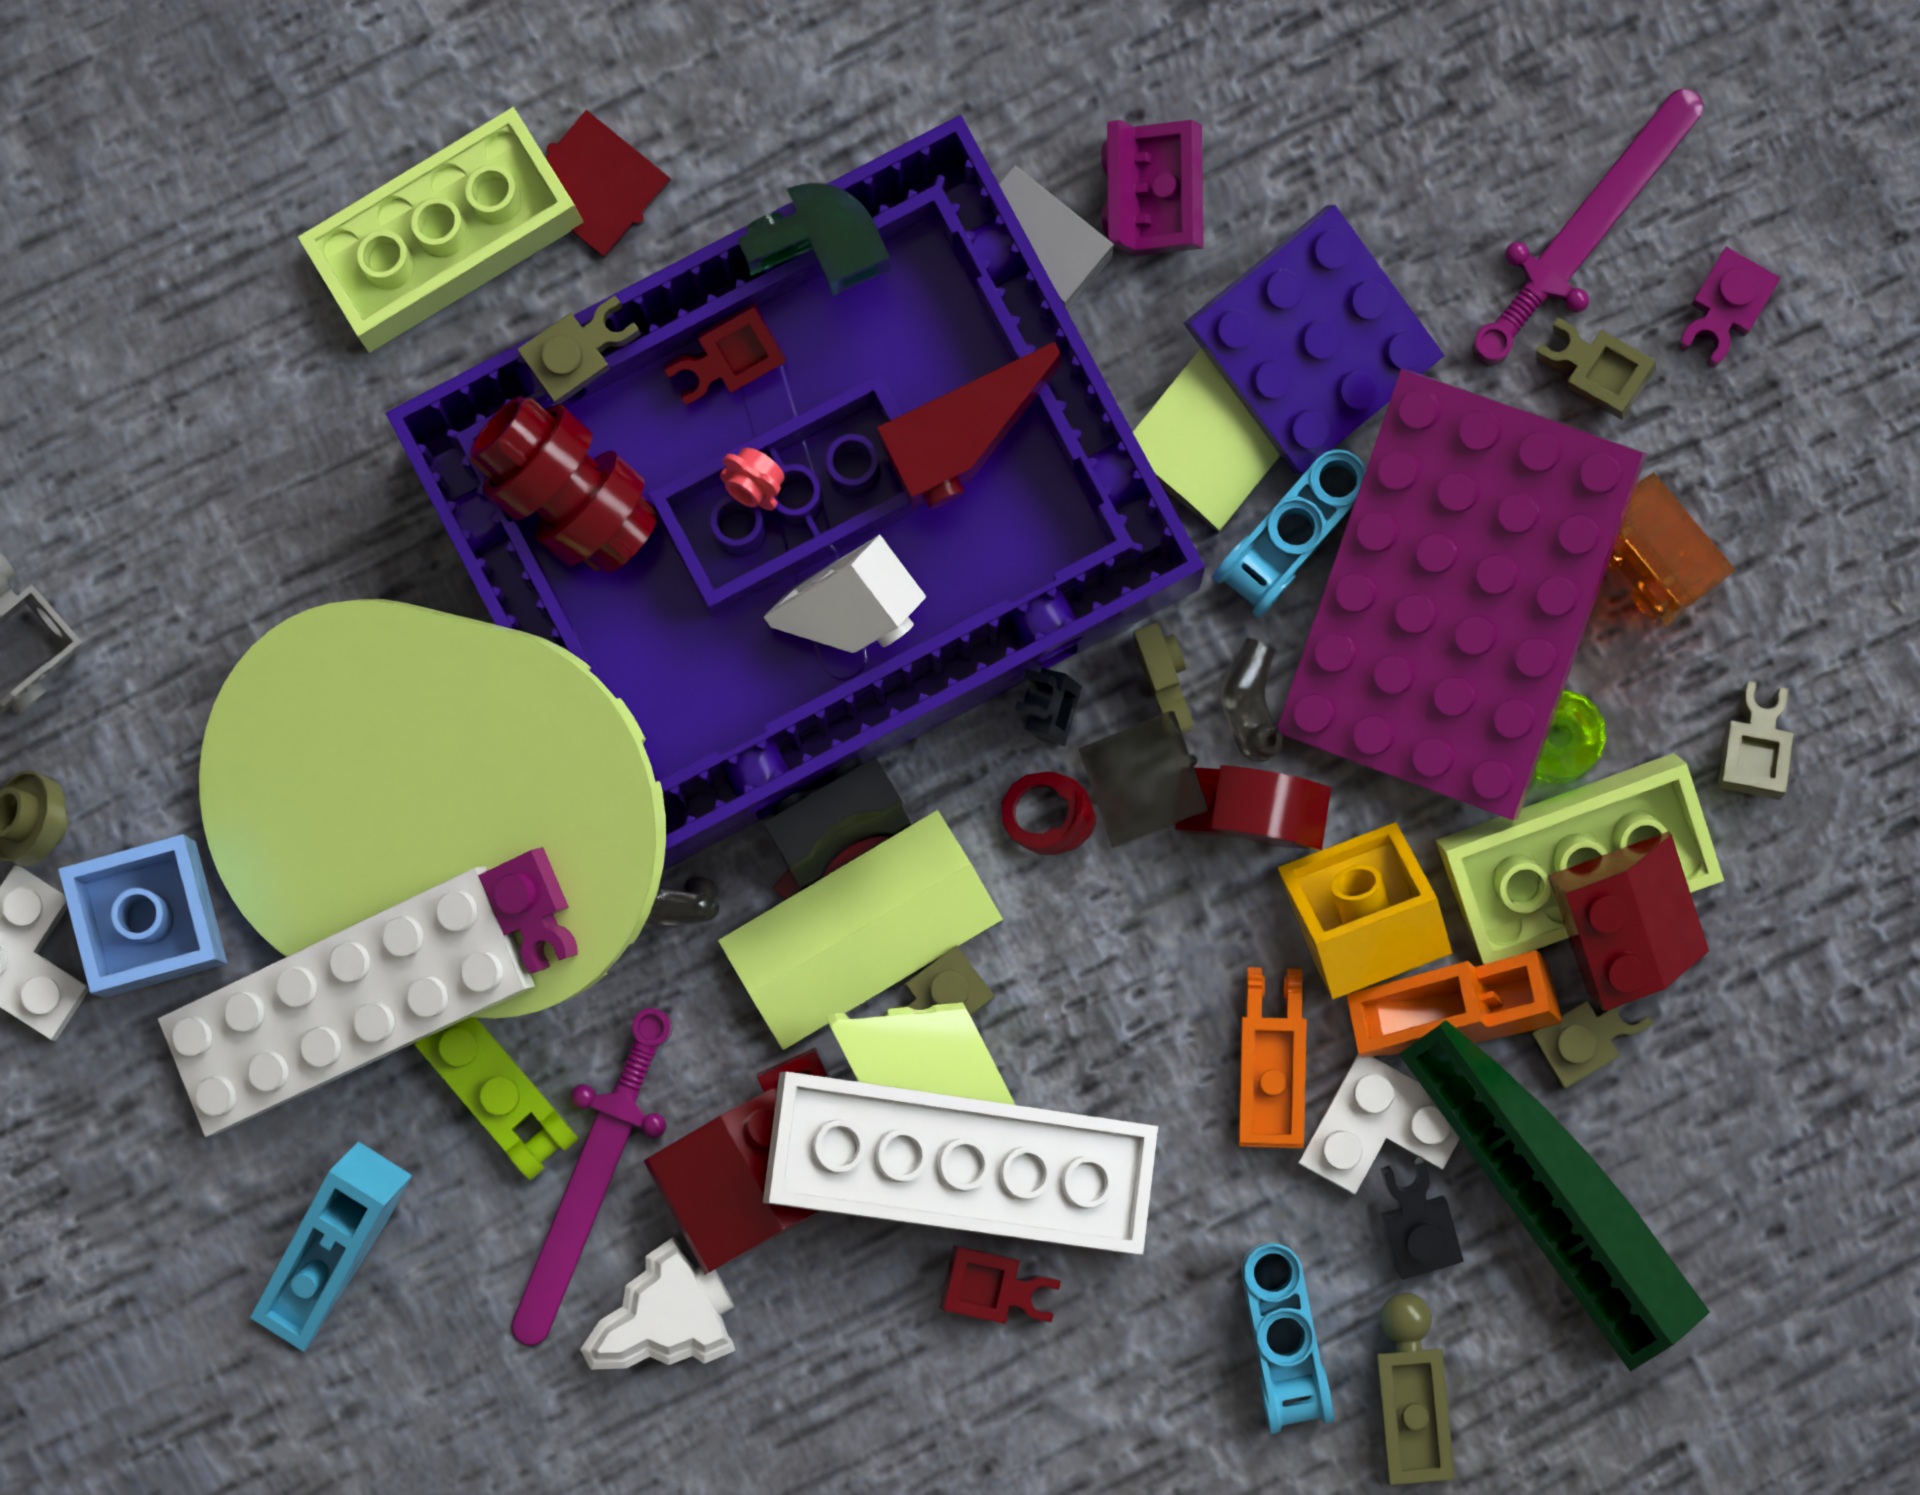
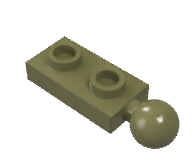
M1400 1293L1387 1300L1380 1314L1382 1330L1390 1340L1395 1342L1396 1352L1376 1354L1388 1484L1455 1480L1443 1349L1422 1350L1421 1340L1428 1334L1432 1324L1430 1308L1419 1296L1411 1293Z

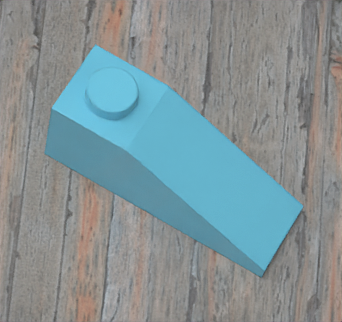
M358 1141L328 1172L250 1318L305 1352L385 1227L413 1175Z

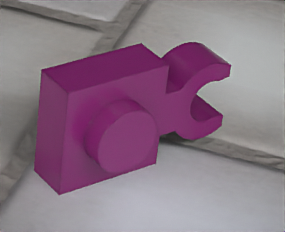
M1726 246L1691 304L1705 312L1706 316L1688 325L1681 335L1679 348L1686 351L1693 342L1694 337L1698 335L1709 336L1714 341L1715 351L1710 356L1707 364L1713 368L1716 367L1727 355L1731 341L1728 330L1732 328L1746 336L1781 278Z
M543 847L530 850L478 875L504 936L521 931L524 938L521 945V958L529 972L536 973L550 967L548 959L544 954L546 941L553 946L559 961L577 955L578 950L574 936L568 929L558 925L554 914L569 908Z

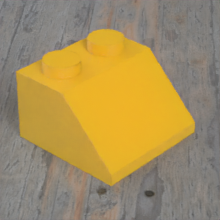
M1396 822L1277 867L1313 962L1332 1000L1453 954L1438 899Z

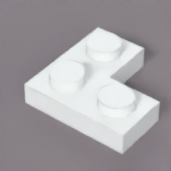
M14 865L0 886V1007L50 1040L56 1041L89 992V987L38 954L68 909L65 894L23 867Z
M1357 1054L1297 1164L1355 1195L1385 1139L1416 1157L1421 1156L1425 1162L1439 1170H1443L1460 1138L1419 1082L1374 1057L1362 1058Z

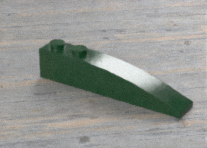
M1447 1020L1399 1053V1056L1630 1372L1673 1346L1710 1313L1634 1207L1595 1160L1556 1118L1495 1060Z

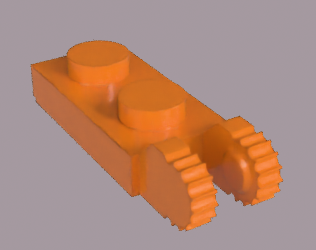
M1247 967L1246 1017L1241 1018L1238 1147L1304 1148L1307 1019H1302V969L1287 968V975L1284 977L1283 997L1286 999V1018H1262L1265 977L1262 975V967Z

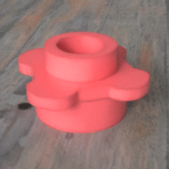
M748 447L742 448L738 455L726 454L722 461L727 468L723 469L720 473V478L725 483L727 492L745 506L753 508L759 506L765 510H774L778 504L774 496H777L780 492V485L785 479L784 473L778 464L764 453Z

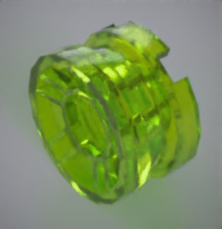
M1563 690L1551 727L1557 724V727L1565 732L1571 731L1572 739L1567 747L1558 749L1549 743L1547 736L1533 778L1536 777L1551 782V784L1569 783L1586 774L1602 756L1607 740L1605 721L1598 707L1584 695Z

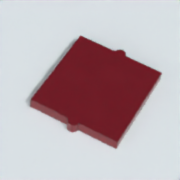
M587 110L557 144L550 143L547 146L548 155L546 160L584 223L572 229L571 232L604 259L633 225L640 226L643 224V213L671 181L669 176Z

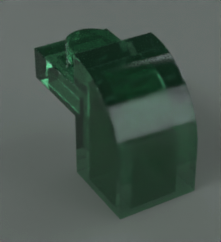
M807 183L787 188L789 203L794 214L784 218L781 212H774L760 217L746 227L748 234L737 238L741 255L751 276L811 250L831 296L891 271L889 254L869 212L854 196L838 187L827 184Z

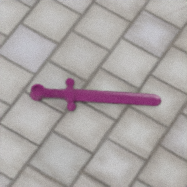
M1682 88L1674 91L1666 99L1538 259L1530 254L1528 247L1524 243L1513 242L1507 246L1505 250L1507 262L1513 266L1523 268L1527 283L1494 323L1484 325L1478 331L1473 341V351L1480 362L1486 365L1502 363L1509 355L1513 347V339L1518 334V331L1521 330V327L1525 325V322L1529 320L1532 313L1536 311V308L1540 307L1546 298L1563 299L1568 310L1574 313L1582 312L1588 307L1589 296L1585 290L1580 288L1573 289L1567 282L1699 120L1703 113L1704 104L1697 92Z
M654 1008L644 1009L634 1018L632 1031L635 1038L631 1045L633 1048H630L631 1054L627 1055L629 1060L625 1061V1066L622 1067L623 1071L620 1073V1078H618V1083L616 1082L612 1093L596 1095L593 1088L587 1084H579L571 1091L570 1098L575 1107L578 1109L592 1107L597 1109L598 1112L513 1318V1335L524 1345H537L544 1341L549 1334L633 1125L641 1127L643 1133L650 1138H658L666 1131L667 1124L662 1115L659 1113L645 1115L636 1103L641 1085L644 1083L643 1079L646 1078L645 1073L649 1071L648 1067L651 1066L650 1061L653 1060L658 1046L666 1043L672 1035V1021L662 1010Z

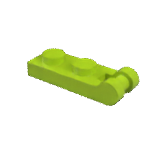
M469 1017L414 1044L530 1181L545 1169L542 1162L561 1147L566 1151L579 1140L573 1129L478 1018ZM533 1114L544 1128L525 1143L514 1130Z

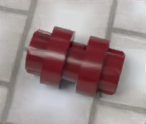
M519 396L512 399L486 423L470 449L471 463L487 476L483 484V493L514 520H521L534 512L537 513L541 519L536 528V539L565 565L573 566L584 561L594 571L602 570L604 573L616 571L638 552L656 525V508L642 496L645 479L614 451H606L594 459L589 456L587 451L592 442V431L563 405L557 404L545 410L533 398L525 399Z

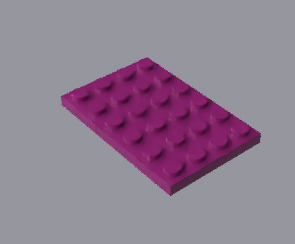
M1401 369L1276 732L1510 820H1517L1647 453L1407 369Z

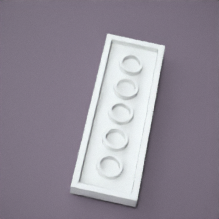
M476 867L158 1018L204 1136L208 1137L224 1132L534 988V982L529 970L522 961L521 950L514 933L504 936L478 876L488 871L487 867Z
M780 1072L763 1203L1117 1253L1143 1255L1158 1126L807 1074Z

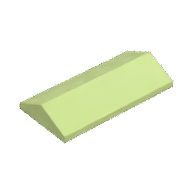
M936 810L722 937L718 942L782 1050H785L829 1024L826 1017L834 1013L849 1012L943 956L956 945L960 946L1002 921L1003 918L940 812Z

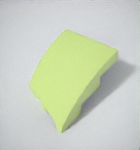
M963 1002L932 1005L924 1010H915L910 1007L891 1008L887 1010V1016L850 1019L845 1013H834L826 1017L858 1082L1015 1105Z

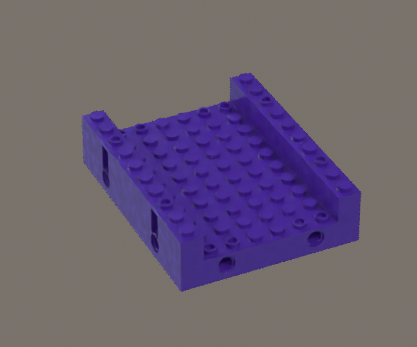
M961 114L573 315L581 327H584L592 321L596 309L615 295L620 301L622 308L607 318L606 328L612 332H621L634 322L641 333L640 336L622 347H608L600 354L608 363L610 370L561 403L592 431L593 438L587 454L594 459L606 451L616 452L643 476L645 486L642 496L656 508L657 521L649 538L638 552L616 571L611 573H604L602 570L594 571L584 561L573 566L565 565L536 539L535 532L541 517L534 512L521 520L512 519L483 493V484L487 476L471 463L470 449L474 440L486 423L509 401L522 396L525 399L533 398L545 410L555 405L517 350L538 334L385 413L495 625L523 631L565 648L591 667L590 672L607 687L616 699L621 698L634 716L646 738L643 745L652 766L655 782L660 781L663 791L666 814V848L663 871L772 814V808L786 797L800 791H804L808 796L829 784L827 776L840 765L855 758H860L863 763L873 757L878 759L1027 681L1024 678L1026 669L1041 672V668L1049 669L1198 591L1205 570L1204 563ZM754 301L784 351L786 363L732 393L729 392L720 377L710 383L707 392L701 398L685 406L681 399V392L697 384L698 376L695 372L684 369L669 378L664 371V365L683 354L698 355L705 350L698 340V332ZM1055 342L1061 353L1060 366L972 480L962 484L965 493L952 502L935 509H929L926 502L912 508L878 439L877 427ZM748 447L764 453L778 464L784 473L785 479L780 485V492L777 496H774L778 503L774 510H765L759 506L754 508L745 506L727 492L725 483L720 478V473L723 469L727 468L722 461L726 454L738 455L742 448ZM879 534L926 595V598L908 616L914 625L902 637L886 647H882L876 640L855 653L771 628L763 618L793 586Z

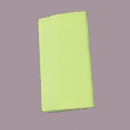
M512 107L298 236L356 335L367 351L371 353L568 234L572 229L584 223L517 111Z
M1202 348L1199 349L1133 431L1163 489L1217 532L1222 530L1281 456Z
M1675 753L1521 809L1517 820H1510L1500 816L1435 840L1464 922L1482 965L1531 952L1569 938L1548 875L1669 831L1672 834L1690 893L1724 881L1688 765Z

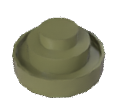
M22 771L12 776L0 790V860L18 866L31 867L41 862L63 840L68 828V817L61 785L52 777L37 772Z

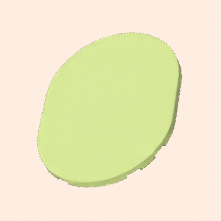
M357 599L328 603L305 610L286 619L254 643L237 662L217 696L206 726L200 758L199 799L208 847L218 874L230 897L254 929L286 957L473 868L486 866L487 870H491L530 850L543 847L569 908L554 914L558 925L568 929L574 936L578 953L573 957L559 961L553 946L546 941L544 954L548 959L550 967L536 973L530 972L535 987L471 1016L496 1019L518 1017L542 1011L576 997L606 976L607 971L620 958L628 945L635 942L651 912L664 867L666 814L660 781L655 782L652 766L643 745L646 738L621 698L616 699L607 687L590 672L591 667L565 648L523 631L409 603L386 599ZM521 931L514 933V936L521 950L524 938Z

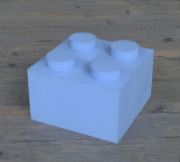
M182 834L58 869L91 994L107 998L228 964L197 843L186 835Z

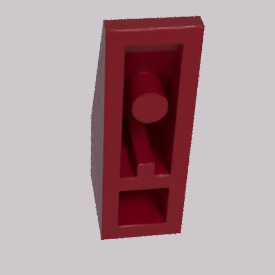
M1055 342L877 427L878 439L912 508L926 502L929 509H935L952 502L965 493L962 484L972 480L1060 366L1061 353Z

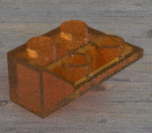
M1654 472L1636 484L1607 569L1614 572L1619 568L1635 587L1630 591V595L1638 608L1650 620L1655 621L1660 617L1669 627L1726 581L1736 570Z

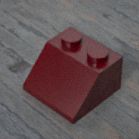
M1669 831L1548 875L1586 992L1604 1012L1666 989L1709 952L1676 846Z
M774 1088L718 1116L643 1161L705 1275L822 1212L763 1203L777 1096Z

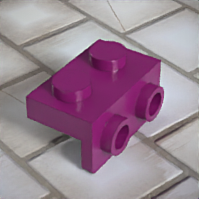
M1122 120L1108 121L1107 140L1104 141L1101 149L1102 166L1105 174L1108 176V202L1102 208V225L1108 240L1114 244L1115 248L1132 256L1203 249L1202 125L1194 120H1184L1134 127Z

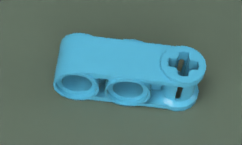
M1336 449L1325 452L1317 458L1251 535H1247L1230 552L1211 576L1217 584L1225 581L1253 606L1252 614L1256 618H1262L1295 580V575L1352 512L1366 472L1365 466L1358 456L1346 450ZM1331 467H1343L1354 477L1355 488L1347 496L1340 498L1332 497L1321 488L1319 481L1321 474ZM1291 514L1302 515L1311 522L1314 534L1305 544L1290 545L1279 536L1277 525L1280 520ZM1243 568L1246 569V570H1248L1254 577H1256V578H1257L1261 583H1263L1265 586L1260 585V584H1259L1255 579H1253L1247 572H1245V571L1243 570Z
M1277 1242L1257 1244L1244 1256L1241 1263V1277L1261 1374L1259 1384L1270 1435L1280 1433L1281 1427L1284 1425L1321 1419L1324 1424L1333 1423L1335 1420L1329 1385L1324 1366L1321 1365L1300 1260L1290 1248ZM1269 1253L1282 1255L1289 1266V1275L1286 1282L1274 1290L1261 1288L1254 1278V1268L1257 1261ZM1280 1318L1294 1319L1301 1329L1299 1345L1288 1353L1274 1352L1267 1343L1269 1326ZM1311 1395V1397L1306 1400L1282 1404L1285 1400Z

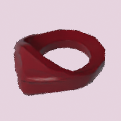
M1047 771L1027 774L1011 785L1002 801V825L1011 840L1039 855H1058L1077 849L1090 838L1096 827V815L1089 794L1076 780L1059 773ZM1036 787H1047L1056 790L1062 799L1068 801V815L1062 827L1051 828L1045 833H1030L1023 830L1018 825L1016 819V807L1020 798L1027 791Z

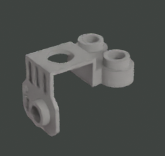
M1 553L0 625L26 604L65 648L0 701V716L10 708L19 716L48 692L41 682L75 655L82 641L32 584L17 596L10 589L11 584L9 581L16 576V573Z

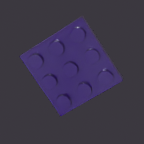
M1326 205L1183 323L1293 473L1303 474L1317 458L1325 452L1332 450L1390 401L1401 369H1407L1422 375L1445 356L1336 205Z

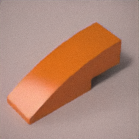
M1537 950L1474 967L1469 961L1346 994L1358 1055L1362 1058L1399 1054L1445 1020L1473 1043L1525 1033L1563 1023L1550 963Z

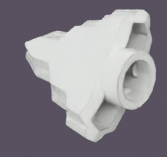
M672 1237L646 1255V1270L625 1286L622 1307L598 1322L580 1351L591 1370L629 1368L648 1357L671 1365L693 1356L705 1364L736 1351L721 1317L722 1314L735 1308L717 1271L714 1270L705 1275L700 1266L695 1268L683 1253L681 1245Z

